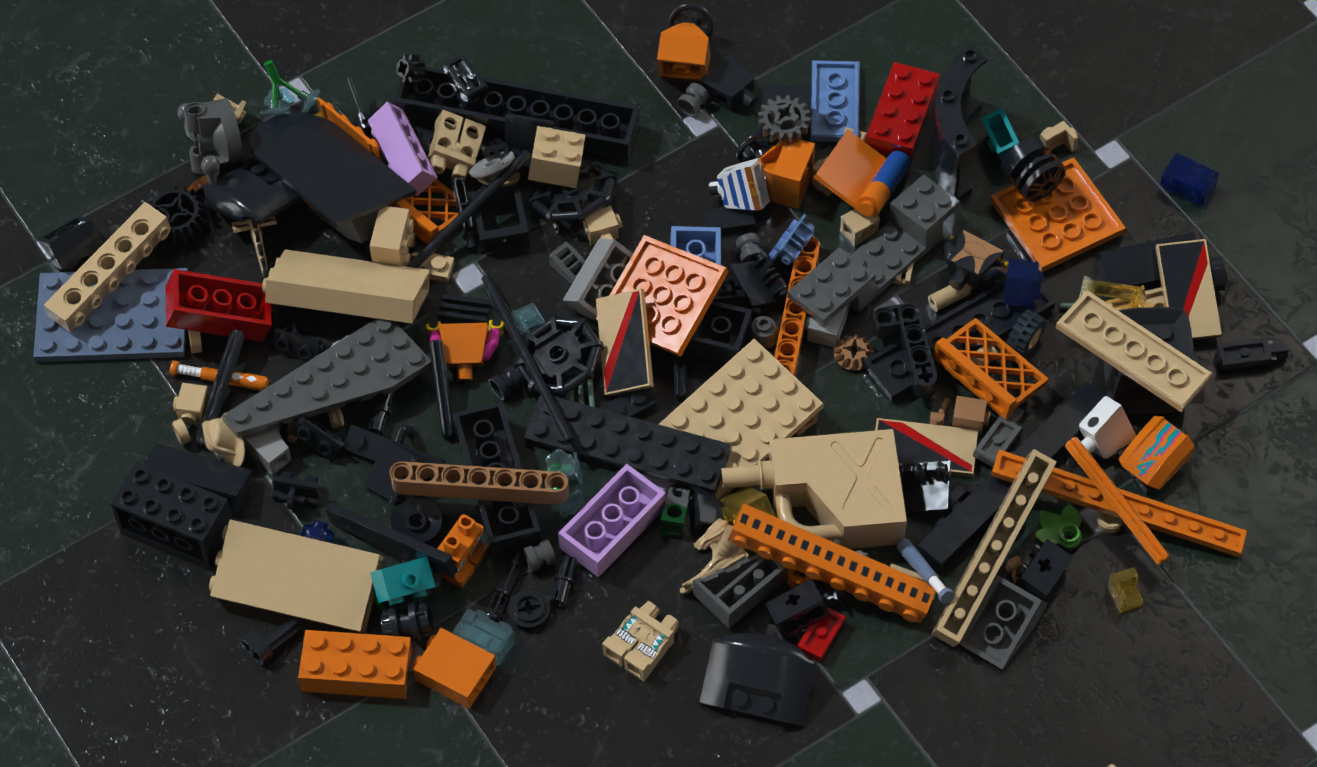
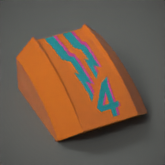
M1154 416L1120 456L1119 461L1126 470L1146 485L1160 490L1192 457L1195 446L1188 435H1185L1165 420L1164 417Z

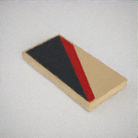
M1206 239L1157 244L1155 249L1165 307L1180 308L1187 312L1193 340L1220 337L1222 332Z
M636 289L597 298L599 339L604 344V349L601 351L604 394L610 397L654 387L645 290Z
M877 418L875 431L893 429L899 467L902 464L951 461V476L973 478L975 464L973 452L977 446L978 430Z

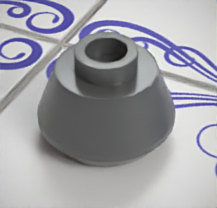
M760 316L751 323L747 339L749 342L755 339L765 349L777 344L780 329L770 317Z

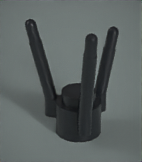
M349 76L347 80L359 114L355 116L353 123L338 104H335L334 108L340 115L344 114L352 125L360 127L365 135L369 137L372 135V128L368 119L375 114L373 99L369 98L368 100L370 115H368L363 110L353 80Z

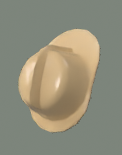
M222 417L203 422L202 428L206 447L212 452L221 454L225 463L240 467L245 456L243 438H237L223 422Z

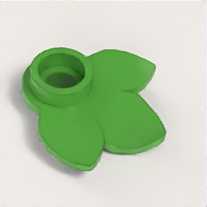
M1070 504L1063 509L1061 516L1052 512L1041 511L1040 525L1043 529L1037 531L1035 536L1042 543L1048 538L1063 548H1075L1082 540V533L1079 529L1082 520L1081 516ZM1069 535L1073 539H1066L1065 536Z

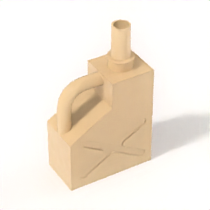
M893 429L770 439L769 460H758V465L721 468L723 489L760 486L761 491L763 489H772L774 509L777 510L779 519L827 540H834L836 544L848 549L897 545L898 541L905 537L907 519ZM805 506L820 525L804 526L794 519L792 507Z

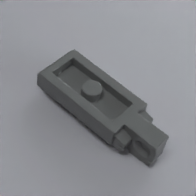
M1016 407L1013 410V414L1006 420L999 416L975 448L973 457L993 467L998 451L1007 452L1023 429V425L1020 423L1024 418L1023 414L1025 411Z

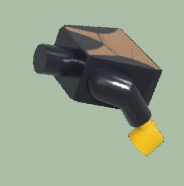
M964 229L958 240L954 239V236L951 235L949 241L944 245V260L948 264L947 272L953 276L949 284L955 290H962L966 283L974 288H979L983 283L987 284L999 278L1006 280L1016 274L1018 270L1010 268V263L1008 262L1002 265L1004 258L1003 249Z

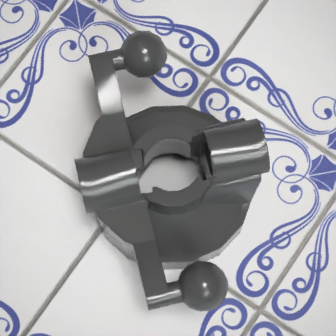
M228 98L203 103H183L178 107L177 115L184 121L186 135L195 143L189 150L191 169L196 174H206L208 183L215 185L217 184L216 177L219 174L220 168L240 164L243 161L241 137L232 105Z

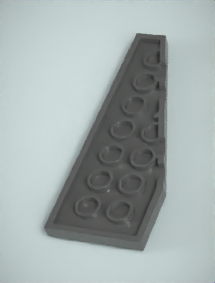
M376 318L222 415L223 422L237 438L267 430V426L281 422L287 424L301 416L306 415L308 418L345 407V403L359 399L361 402L369 400L370 396L379 393L386 395L432 367V360L395 321Z

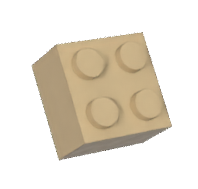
M537 126L528 180L576 188L585 135Z
M389 206L379 209L370 243L372 262L407 266L410 263L411 254L409 250L410 247L414 248L416 234L412 233L414 220L410 219L409 209Z

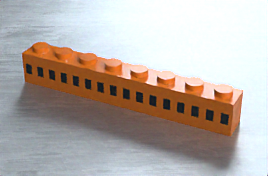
M744 503L737 514L727 539L739 548H748L757 552L762 558L780 562L787 569H796L803 572L813 580L826 582L836 590L849 592L861 601L872 602L878 605L880 609L902 615L905 620L921 623L928 613L935 593L934 588L922 580Z

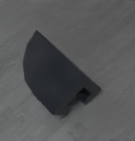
M696 487L690 508L691 535H703L704 530L708 529L717 519L724 520L721 503L716 496L705 489Z

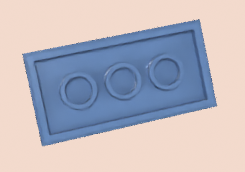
M812 60L810 141L838 142L845 134V127L854 129L853 134L859 138L860 62Z

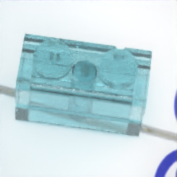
M467 609L461 621L453 630L454 635L494 654L497 665H501L515 642L514 631L510 625L502 621L496 623L490 619L488 614L481 610L475 612Z

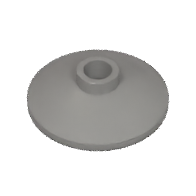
M512 151L491 155L475 164L470 169L469 174L473 178L490 176L491 179H495L515 159V155Z

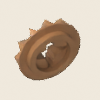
M857 334L849 337L845 335L843 339L837 341V345L834 348L836 362L848 370L863 369V360L874 354L872 343H869L866 337H858ZM853 346H856L858 352L852 358L850 350H852Z

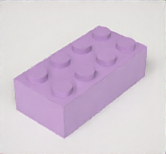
M626 464L558 533L559 548L568 555L575 557L581 565L599 577L660 515L664 509L666 492Z

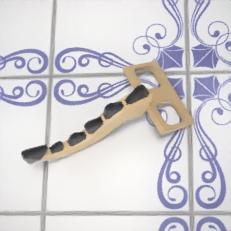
M275 215L269 218L273 220L265 221L261 224L255 223L254 219L256 217L245 219L244 222H231L234 233L250 230L263 278H268L269 271L261 227L277 224Z

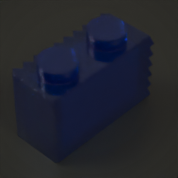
M1178 152L1163 171L1160 184L1169 192H1177L1185 196L1191 203L1204 205L1217 186L1219 173L1213 169L1211 170L1209 167L1206 168L1205 165H1201V163H1197L1188 157H1184V155H1180Z
M1013 258L1009 259L1003 304L1033 308L1034 299L1039 300L1043 277V271H1038V261L1033 262L1031 260L1029 262L1028 260L1023 261V259L1018 260L1017 258L1015 260Z

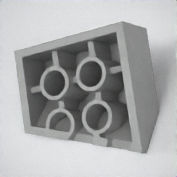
M599 238L563 301L580 314L598 322L596 320V299L610 295L633 253L615 239Z

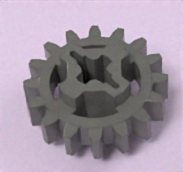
M778 95L776 101L768 99V106L762 104L761 112H758V127L763 129L764 137L770 135L771 142L779 139V144H783L784 140L792 144L793 138L800 141L801 134L807 135L808 127L811 126L810 110H806V103L799 105V98L797 97L792 101L789 95L785 99H781Z

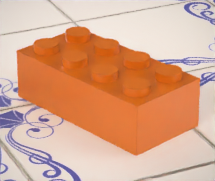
M305 630L298 675L301 692L407 699L413 655L411 637Z

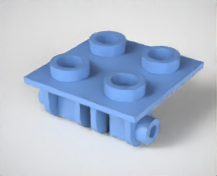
M805 214L799 221L794 219L769 254L772 261L779 255L782 257L783 263L790 265V263L795 262L803 247L807 245V242L815 233V227L811 223L803 222Z

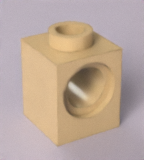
M853 209L841 216L840 230L855 247L879 231V215L866 217L856 209Z

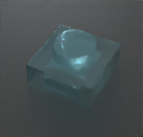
M533 302L511 312V317L522 335L525 332L529 333L545 322Z

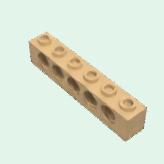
M144 202L44 304L48 316L70 333L76 327H79L84 322L85 317L92 310L97 309L102 300L118 287L122 279L126 275L131 274L136 265L143 258L149 256L152 249L168 236L171 227L167 217Z

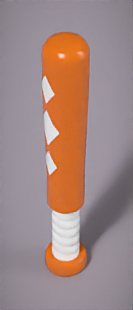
M172 361L170 366V374L172 376L184 374L213 382L218 371L215 368H198L182 365L179 361ZM233 371L229 385L262 391L269 386V379L266 376Z

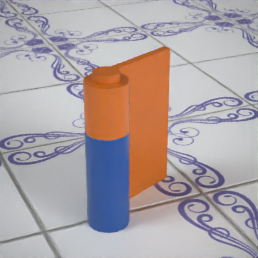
M847 130L813 178L866 217H875L880 213L909 170L911 161L901 151H894L885 158L851 131Z

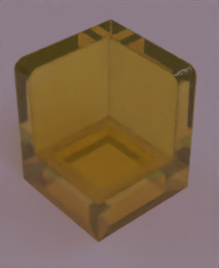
M1135 567L1110 575L1107 587L1119 613L1143 606L1144 601L1136 586L1138 574Z

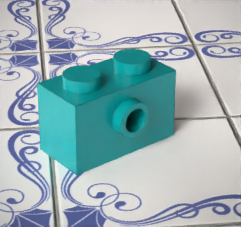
M1000 108L982 117L981 120L990 137L986 141L991 152H997L999 158L1003 161L1006 154L1020 141L1003 108Z
M427 557L370 572L378 603L388 601L389 606L404 602L403 596L411 594L412 599L428 595L426 590L435 587Z

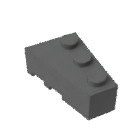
M756 554L739 561L738 565L725 570L722 568L706 578L701 579L699 577L693 580V595L730 629L786 582L787 568L780 562L773 559H765Z

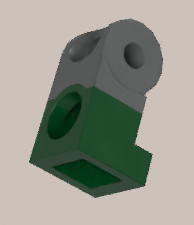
M669 488L660 520V535L683 539L691 490Z

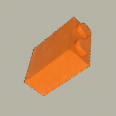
M440 628L436 635H432L426 645L427 649L423 655H419L413 663L412 669L415 681L470 709L497 667L495 655Z

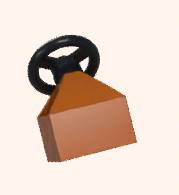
M683 3L671 11L667 21L668 29L661 32L657 56L659 76L700 81L708 73L710 62L709 39L714 31V21L712 15L705 7L696 3ZM695 10L703 16L696 19L687 18L680 12ZM675 19L679 21L680 24L674 26ZM707 23V30L704 33L699 27Z
M763 130L749 135L740 143L736 150L737 160L742 163L760 158L770 201L799 209L812 177L815 143L805 140L799 141L796 138L792 139V144H789L787 140H784L783 144H779V139L771 142L770 138L764 141H756L764 137ZM749 145L751 151L747 157H744L743 152Z

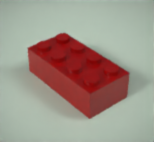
M894 62L866 135V144L885 158L894 151H901L910 158L912 164L937 96L940 74Z
M173 269L165 286L166 327L228 337L232 330H238L244 333V339L263 342L272 326L271 303L265 302L266 293L262 292L263 283Z

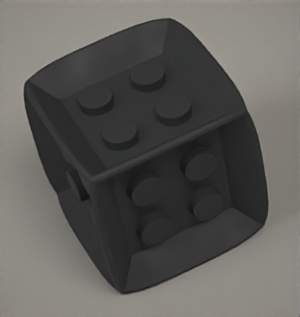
M1144 307L1118 310L1195 361L1190 321L1184 309ZM1104 361L1107 397L1122 405L1125 414H1161L1179 411Z

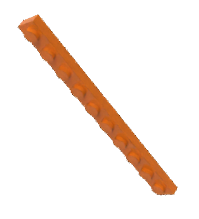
M999 450L991 476L1013 483L1026 458ZM1053 468L1041 490V493L1120 518L1091 479ZM1117 488L1148 528L1237 557L1242 553L1247 530Z

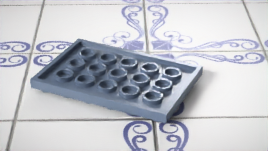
M174 268L177 270L188 271V268ZM173 269L134 270L131 274L126 275L118 287L102 300L100 306L92 310L85 317L84 322L71 333L48 316L44 304L75 272L40 273L33 355L35 362L185 357L186 330L166 327L165 286Z

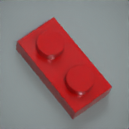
M830 608L828 610L831 615L810 626L797 646L807 656L819 662L823 659L846 619V616Z

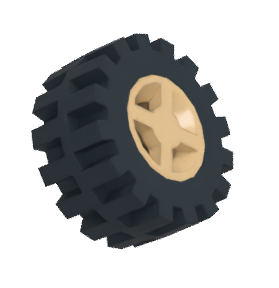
M1026 310L1013 326V330L1010 332L1006 343L1023 358L1028 357L1030 352L1032 353L1034 347L1037 346L1039 339L1043 336L1042 333L1045 331L1047 320L1030 310Z

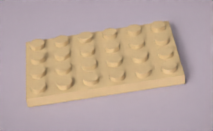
M753 339L661 421L659 425L731 444L732 451L725 468L758 465V460L765 461L769 457L770 439L791 438L823 409L824 405L760 343ZM721 480L716 494H712L721 501L734 488L723 489Z

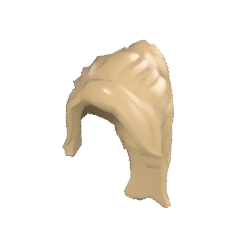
M717 519L708 528L706 533L693 544L698 550H706L710 545L712 560L697 576L682 583V588H680L681 594H688L693 591V580L699 577L701 579L715 574L719 569H728L738 565L739 561L749 558V554L743 548H739L733 542L727 540L733 525L729 524L728 520Z

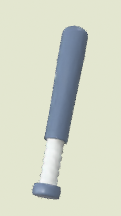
M906 538L898 541L897 550L925 582L934 588L938 593L939 600L944 604L953 601L954 592L944 586L939 580V576L912 542Z

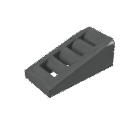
M567 241L549 255L550 266L572 284L578 273L576 275L574 273L582 268L585 259ZM571 262H574V264L571 265L569 268L566 267V266H568Z

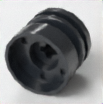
M1035 136L1026 138L1015 145L1006 154L1000 165V171L1011 184L1016 185V189L1027 202L1039 201L1048 196L1062 182L1066 174V168L1054 154H1050L1051 151L1045 143Z

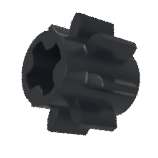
M404 54L403 59L398 61L396 71L397 75L403 77V83H420L419 78L424 77L426 65L425 62L419 60L420 55Z

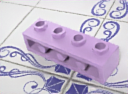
M386 102L368 119L372 128L371 133L378 140L381 146L380 151L389 162L388 167L417 190L415 195L418 196L438 177L403 109Z

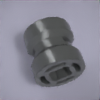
M691 83L686 89V94L681 95L677 100V106L686 115L694 117L700 111V106L709 100V93L700 84Z
M747 233L736 240L737 250L741 252L740 259L742 263L758 260L757 255L764 252L760 248L761 241L758 234Z
M548 539L540 541L538 546L533 547L529 545L523 548V554L531 572L539 570L543 564L549 566L556 563V557Z

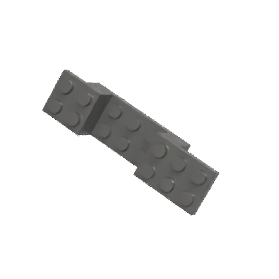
M922 175L890 203V221L851 255L847 254L840 247L836 249L787 292L788 298L822 325L829 322L850 302V306L859 313L889 287L900 273H905L909 265L913 262L915 264L943 239V221L960 207V201L927 176Z

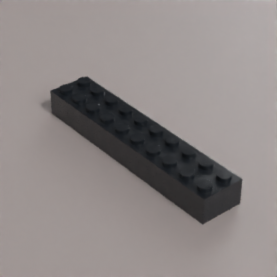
M427 66L424 77L419 78L420 83H403L402 77L394 100L395 106L403 109L408 120L435 125L436 119L445 110L463 117L462 123L465 119L486 126L484 132L486 135L505 138V117L508 113L551 120L554 122V129L585 135L583 153L629 161L640 124V109L636 105L486 77L481 78L487 84L489 92L485 94L481 92L479 97L473 96L472 100L467 102L443 69ZM455 72L457 76L460 78V80L463 82V84L466 86V88L470 91V89L459 76V74ZM467 74L468 78L471 80L474 86L478 87V84L475 82L470 74ZM445 120L448 123L455 124L452 120ZM473 128L467 129L471 132L477 133V131Z

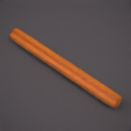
M1077 437L1070 439L1065 445L1066 449L1156 564L1165 562L1169 557L1165 548Z

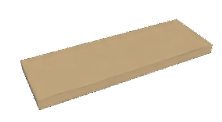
M1088 290L1056 323V329L1180 412L1188 406L1212 378L1213 373Z

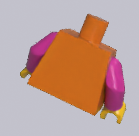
M493 320L489 321V332L487 323L441 324L438 321L436 328H430L429 323L426 324L430 341L437 339L443 341L445 362L447 367H457L458 381L473 380L472 367H482L484 361L490 359L498 346L504 328L503 321H501L500 326H493Z

